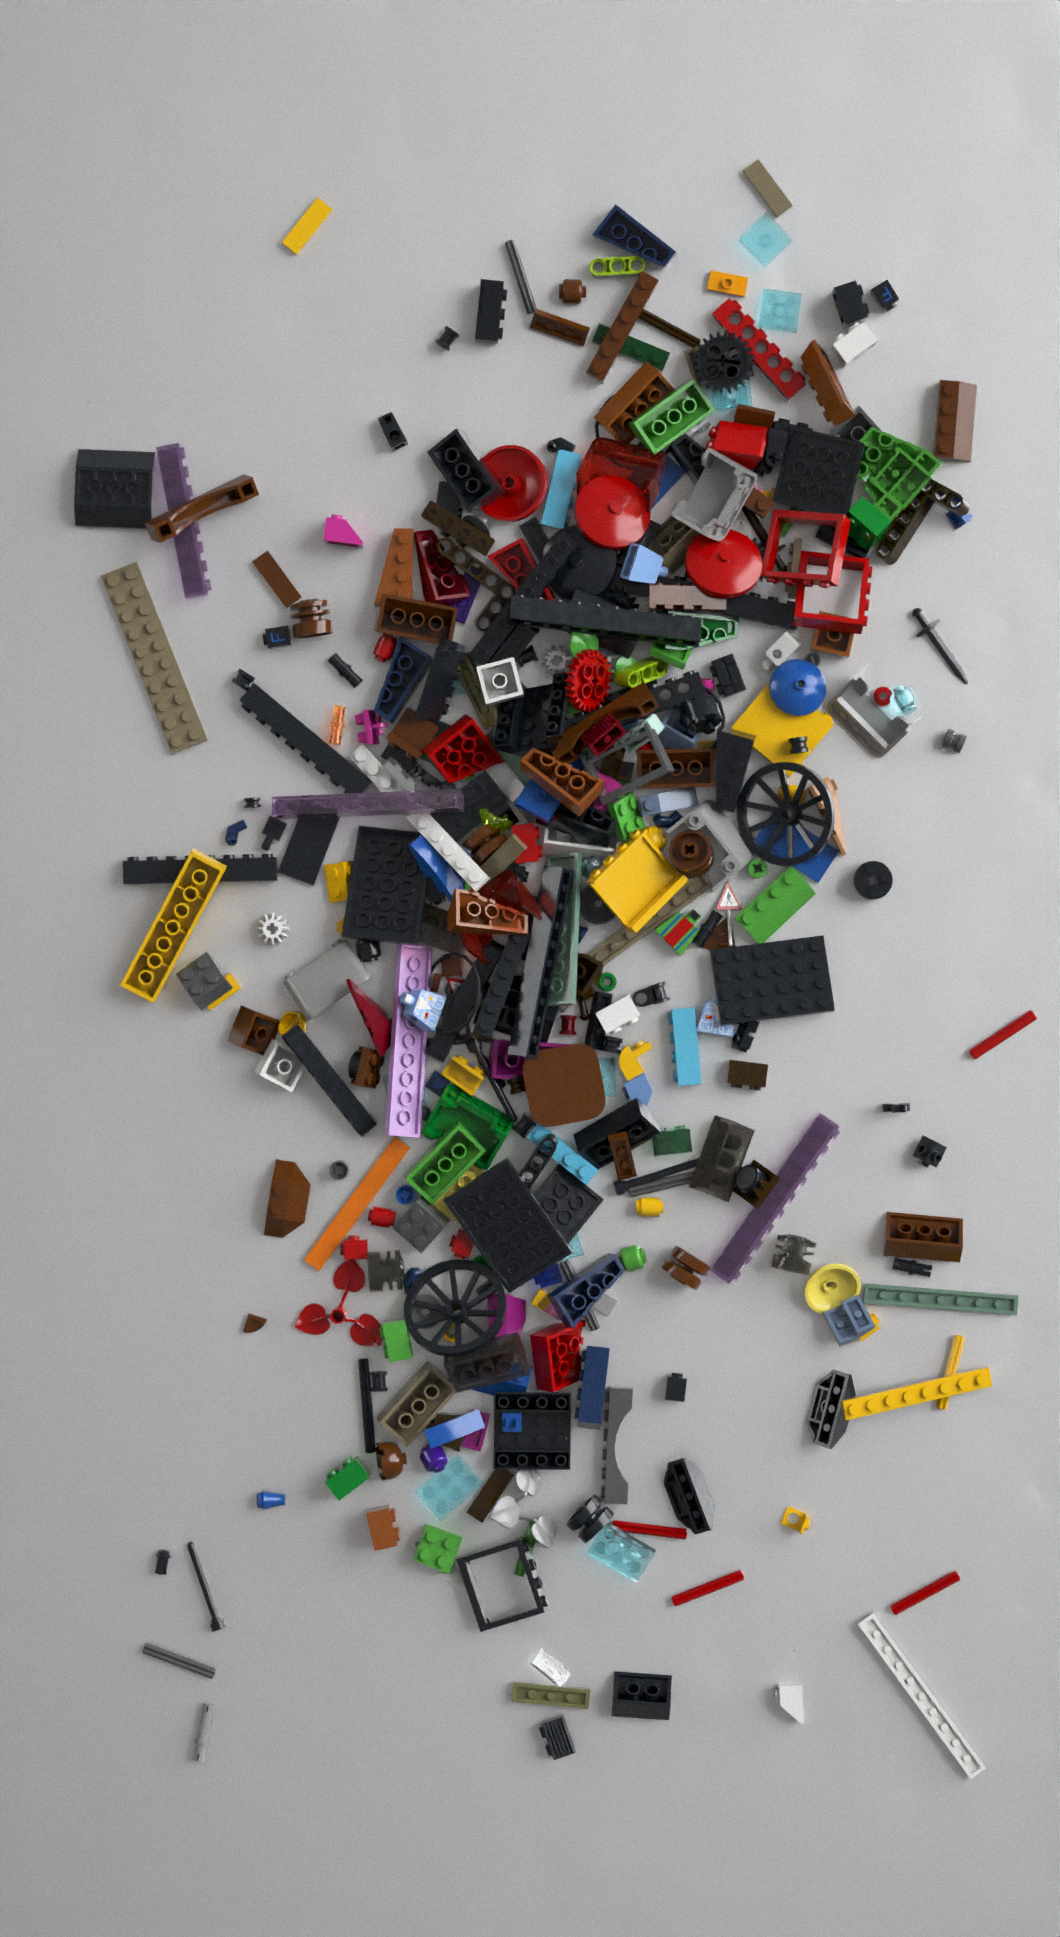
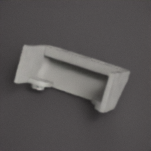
M868 663L828 703V710L873 756L881 758L923 716L920 714L912 723L902 716H897L891 720L865 694L869 690V683L862 674L871 666Z
M712 800L703 801L666 831L668 835L682 823L690 830H699L706 825L729 855L721 862V870L726 877L711 888L712 892L737 874L754 858V853L746 845L742 835L724 812L716 808V803Z

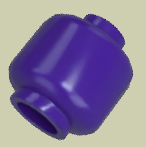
M429 1444L424 1446L420 1453V1460L426 1471L434 1473L443 1471L448 1461L443 1448L440 1445L431 1449Z

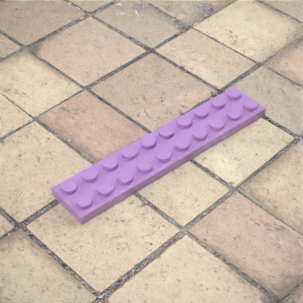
M397 944L385 1135L420 1138L427 1031H422L403 1016L405 1005L399 1001V998L403 992L409 994L411 990L421 989L430 992L433 946Z

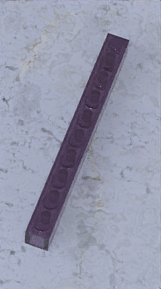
M459 789L272 797V816L278 820L464 812V792Z
M818 1114L776 1174L780 1177L779 1181L760 1208L753 1207L710 1271L729 1284L731 1281L735 1282L741 1274L739 1272L742 1265L746 1267L752 1258L750 1254L753 1250L757 1251L763 1243L761 1240L763 1235H768L774 1227L772 1222L775 1218L780 1219L785 1211L783 1209L786 1202L789 1204L796 1196L793 1192L797 1187L801 1188L806 1182L807 1178H805V1175L808 1171L812 1172L818 1164L816 1162L819 1155L823 1157L829 1148L827 1144L831 1139L833 1141L840 1133L838 1130L840 1126L823 1114Z

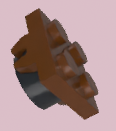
M359 1046L358 1051L353 1053L349 1062L348 1074L350 1078H353L351 1079V1084L376 1089V1085L380 1081V1068L385 1060L384 1055L379 1057L376 1049Z

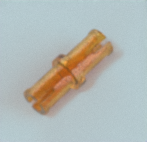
M334 705L333 720L330 722L332 727L330 744L341 745L343 728H345V706Z

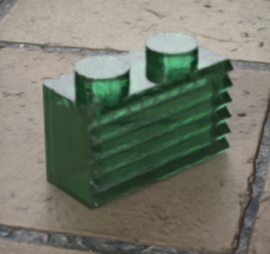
M685 1125L674 1126V1130L667 1131L666 1127L660 1128L662 1133L652 1138L654 1156L692 1152L690 1128L686 1129Z

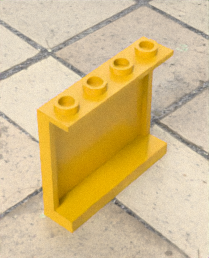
M768 683L731 729L756 735L753 748L772 764L778 762L801 764L833 727L834 723L832 722L833 718L826 712L822 714L818 710L805 716H792L784 713L774 704L770 696ZM807 736L806 746L809 748V752L790 754L791 744L788 739ZM785 770L786 776L790 778L794 771Z
M635 829L629 835L630 838L626 842L619 844L616 848L617 851L605 858L603 865L599 869L592 871L589 875L590 878L586 881L627 931L637 933L688 881L684 874H679L649 839L646 835L648 832L646 829Z

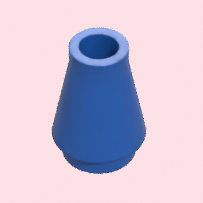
M267 1491L257 1493V1508L264 1510L285 1505L284 1494Z

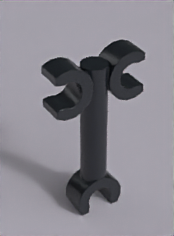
M910 1103L882 1104L883 1112L910 1111Z

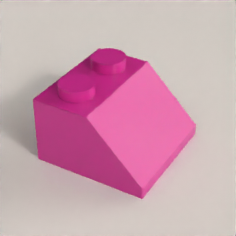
M331 514V518L326 517L323 539L325 543L363 548L362 540L346 519H343V516Z

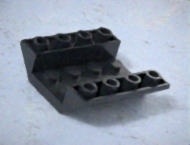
M78 449L74 494L75 526L147 529L145 522L153 518L152 487L153 472L155 470V452Z
M566 672L555 673L552 684L526 688L521 682L524 697L500 703L493 743L495 750L517 756H525L532 748L542 752L555 750L563 736L569 698L566 697L568 690L564 689L568 685V682L564 681L568 678Z
M494 1392L493 1469L570 1470L571 1393ZM502 1412H522V1431L502 1432Z

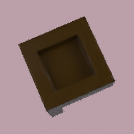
M622 761L618 777L612 776V778L631 782L635 763Z

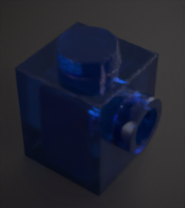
M558 1263L534 1277L535 1284H540V1287L544 1288L563 1282Z

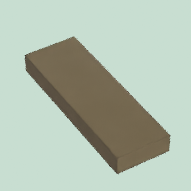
M759 159L743 170V173L776 217H779L793 206Z
M515 833L480 866L490 878L487 881L489 885L528 848Z

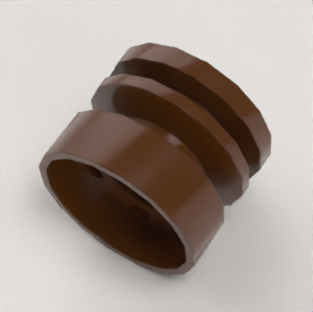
M308 599L289 605L290 611H299V613L291 615V619H300V623L292 625L295 639L333 633L332 620L323 619L322 617L330 614V610H321L322 607L329 606V600Z

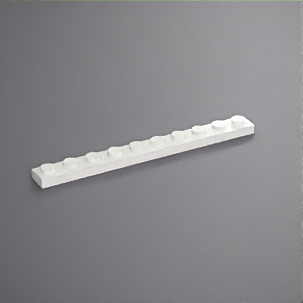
M361 744L349 756L476 892L490 879L420 803L383 767L384 765L364 744Z
M872 1612L858 1622L859 1627L969 1778L972 1779L985 1770V1765L875 1614Z

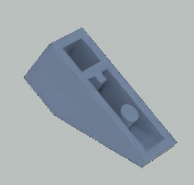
M695 787L638 798L642 817L699 805Z

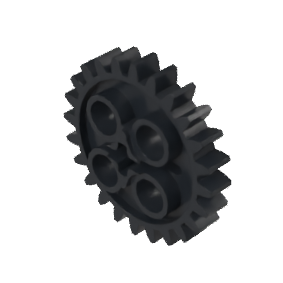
M717 331V337L715 338L712 334H709V341L703 338L704 346L698 344V347L701 349L700 352L694 351L698 358L692 361L698 365L694 366L693 369L699 371L695 376L697 378L702 377L700 383H706V389L713 386L712 391L714 393L718 388L721 394L724 393L725 389L731 394V388L733 387L736 391H739V384L745 387L744 379L751 380L747 376L748 373L754 374V371L750 369V367L756 365L750 361L755 358V355L749 354L753 350L752 347L746 348L748 341L742 342L743 337L741 335L736 339L735 332L729 336L728 332L725 331L724 335L721 336L720 332ZM719 348V355L712 357L711 350ZM738 349L739 355L731 358V350ZM725 358L728 362H741V364L735 365L725 363L723 367L720 363H707V361L713 360L722 362ZM712 367L718 368V373L715 376L709 375V370ZM736 368L738 371L737 375L729 377V370Z

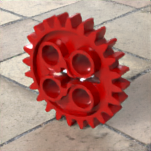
M586 649L581 650V653H576L577 658H572L573 664H568L570 671H566L568 678L564 680L568 682V685L564 689L568 690L566 697H570L568 702L573 703V708H577L579 711L590 712V710L595 711L596 707L600 708V702L605 703L604 696L608 697L606 691L611 689L608 683L612 682V679L609 678L612 672L608 671L611 664H606L608 658H604V653H600L599 650Z

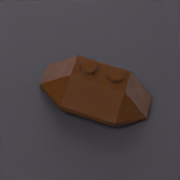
M276 1159L264 1235L284 1238L305 1222L311 1184L295 1162Z

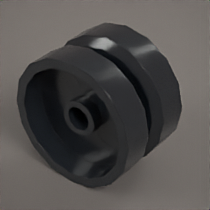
M588 885L580 893L579 912L581 916L589 923L596 925L611 921L615 915L602 900V906L596 907L595 901L601 899Z
M596 1494L584 1502L566 1523L572 1531H576L584 1525L578 1534V1537L584 1543L590 1541L614 1515V1512L608 1506L596 1512L602 1504V1500Z

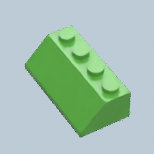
M689 379L630 421L628 425L637 439L655 455L714 412L715 409L695 379Z
M789 866L734 919L758 944L764 943L816 893L792 866Z
M457 1120L404 1173L405 1180L433 1205L481 1157L486 1149Z

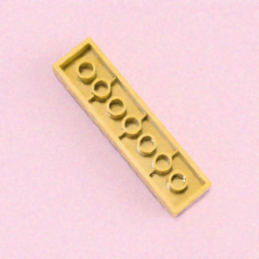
M192 848L120 986L152 1003L155 1002L226 870V865Z

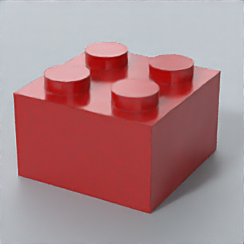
M535 823L511 825L512 834L515 833L528 847L516 859V864L539 862V858L542 857L541 846H537L536 840L540 838L539 826L535 827Z

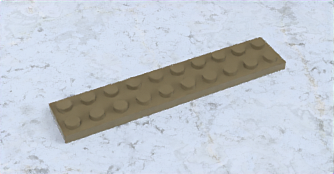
M134 562L101 575L171 753L174 754L207 741L203 726L138 563Z

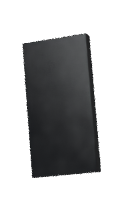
M305 800L278 872L314 886L341 814Z

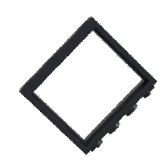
M524 1536L460 1555L456 1559L480 1632L535 1616L548 1610V1597L543 1594V1582L541 1577L537 1576V1564L535 1559L531 1558L529 1552L531 1551V1546L528 1545ZM517 1546L537 1608L490 1622L470 1561Z

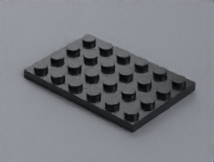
M359 826L342 928V938L418 946L429 877L425 878L408 845L419 835H422L420 832Z
M823 935L709 951L720 1026L835 1011Z
M505 1158L443 1200L508 1293H511L573 1252L508 1158Z

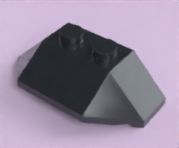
M833 1369L816 1383L806 1420L814 1444L832 1449L846 1432L849 1420L844 1419L841 1401L855 1398L856 1396L851 1374Z
M686 1457L668 1462L663 1483L676 1518L692 1530L691 1532L695 1535L712 1530L715 1504L702 1470Z

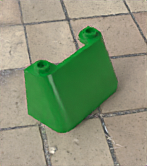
M448 1084L420 1133L430 1140L439 1139L458 1120L486 1149L474 1164L476 1167L487 1171L514 1123L510 1121L507 1114L474 1095L471 1096L456 1085Z

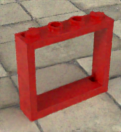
M773 509L760 576L767 580L766 582L773 584L784 582V584L789 586L801 584L805 587L819 585L826 589L830 586L838 587L851 520L844 514ZM783 523L836 527L827 575L773 571Z
M801 550L799 573H807V565L828 567L831 554ZM844 556L842 569L862 571L858 619L803 612L805 586L797 584L792 626L862 634L863 626L867 627L868 616H864L869 608V599H866V594H870L871 583H867L868 578L872 576V567L869 566L870 559Z

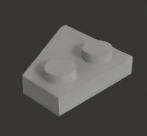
M388 761L383 766L409 794L415 798L421 794L415 787L416 782L410 776L406 778L402 774L404 770L396 762L392 764Z

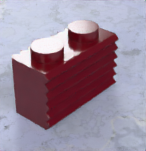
M607 714L601 721H598V724L592 726V729L586 731V734L580 736V739L588 750L598 758L627 732L619 721L612 715Z

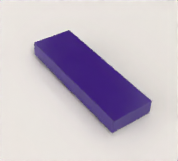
M472 565L471 572L476 575L480 572V568ZM464 572L463 576L466 580L470 597L451 606L458 608L456 621L462 624L466 622L480 587V583Z

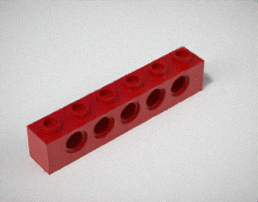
M729 298L712 313V317L728 332L729 336L735 332L736 339L740 335L742 336L744 330L752 331V338L746 339L743 337L742 342L748 341L746 348L752 347L753 349L749 354L755 355V358L751 361L756 364L760 371L789 401L806 386L804 382L806 378L800 371L797 373L794 371L792 362L787 357L783 358L779 354L780 349L775 343L770 344L766 339L768 337L761 328L757 329L753 325L755 321L748 314L744 315L740 310L742 309L741 305L735 299L732 301ZM732 315H736L740 318V322L736 325L731 324L729 318ZM763 344L766 351L758 353L755 350V346ZM770 358L777 359L778 366L770 367L768 360ZM784 372L789 373L791 380L784 382L781 379V374Z

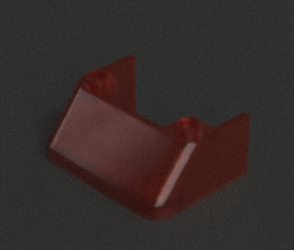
M604 437L596 438L591 443L576 473L577 496L581 489L595 478L618 476L634 484L641 485L640 494L646 498V512L650 513L660 491L666 455L662 451L654 455L646 447Z
M510 870L502 871L477 891L480 893V896L487 899L491 898L504 907L508 906L515 910L519 909L524 914L530 913L539 921L543 919L535 898ZM460 934L465 950L483 964H486L487 959L483 949L491 943L492 935Z

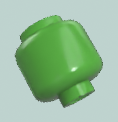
M638 1245L621 1249L620 1256L617 1257L627 1272L642 1269L644 1263L647 1262L643 1247L640 1248Z

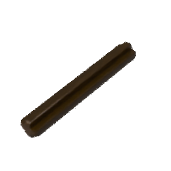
M643 309L639 316V319L692 348L698 346L701 342L699 338Z

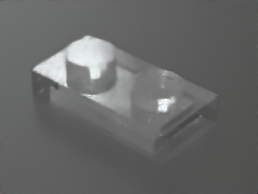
M543 1648L530 1663L558 1688L564 1685L572 1673Z

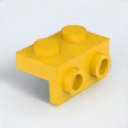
M353 861L324 865L329 903L347 900Z
M460 1054L458 1057L453 1055L441 1074L473 1096L486 1078L483 1075L484 1071L477 1066L472 1068L467 1064L468 1060Z

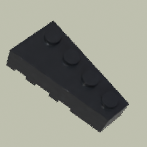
M719 725L717 729L716 808L735 812L756 735Z
M561 803L549 823L537 817L535 823L608 848L614 835L616 820L591 807H588L580 816H577Z

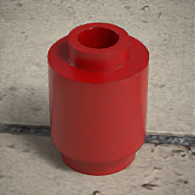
M383 633L373 650L374 659L383 663L386 660L390 661L397 645V639Z
M374 1206L373 1210L369 1209L368 1221H371L373 1226L394 1227L396 1212L392 1211V1209Z

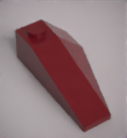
M415 531L414 538L425 602L452 606L468 599L470 593L466 580L462 574H459L453 563L437 552L435 546L439 539L434 531ZM441 543L440 548L442 551H444L445 548Z
M346 979L350 993L369 1031L379 1057H381L391 1044L392 1018L389 1019L386 1011L352 980Z

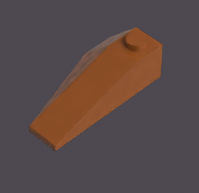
M454 890L447 914L448 932L489 935L528 934V915L511 907H504L491 898L487 899L480 896V893L476 891Z

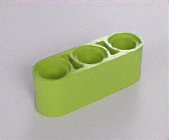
M639 256L596 258L591 261L589 270L590 274L595 278L639 276L645 270V261ZM639 262L642 268L635 271L631 268V264ZM620 263L623 269L615 272L612 269V265ZM601 264L604 269L602 272L596 273L593 270V266Z
M655 658L643 659L619 670L615 676L616 684L627 688H634L642 682L646 684L664 676L667 673L668 664Z

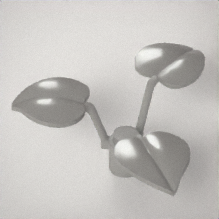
M518 1469L515 1474V1484L523 1494L515 1500L511 1496L501 1497L493 1506L489 1518L505 1528L515 1527L519 1519L534 1522L531 1526L533 1538L540 1545L550 1548L554 1545L556 1536L553 1520L547 1515H540L538 1519L520 1516L521 1508L517 1504L518 1501L527 1496V1493L530 1496L537 1495L541 1484L537 1470Z

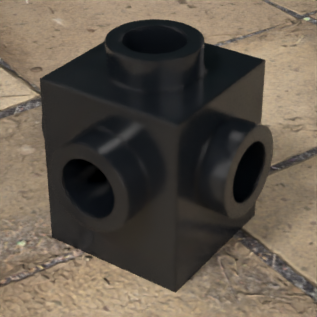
M923 1135L912 1156L918 1158V1163L927 1168L929 1165L937 1168L947 1147Z

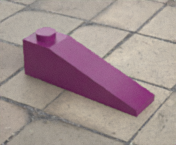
M491 1038L489 1051L491 1078L514 1079L523 1076L522 1066L526 1058L507 1054L510 1039ZM540 1042L539 1051L570 1044Z
M497 1294L487 1298V1310L498 1309ZM506 1294L507 1312L504 1323L497 1335L488 1343V1375L508 1374L526 1321V1300ZM487 1317L488 1328L491 1326L495 1317Z

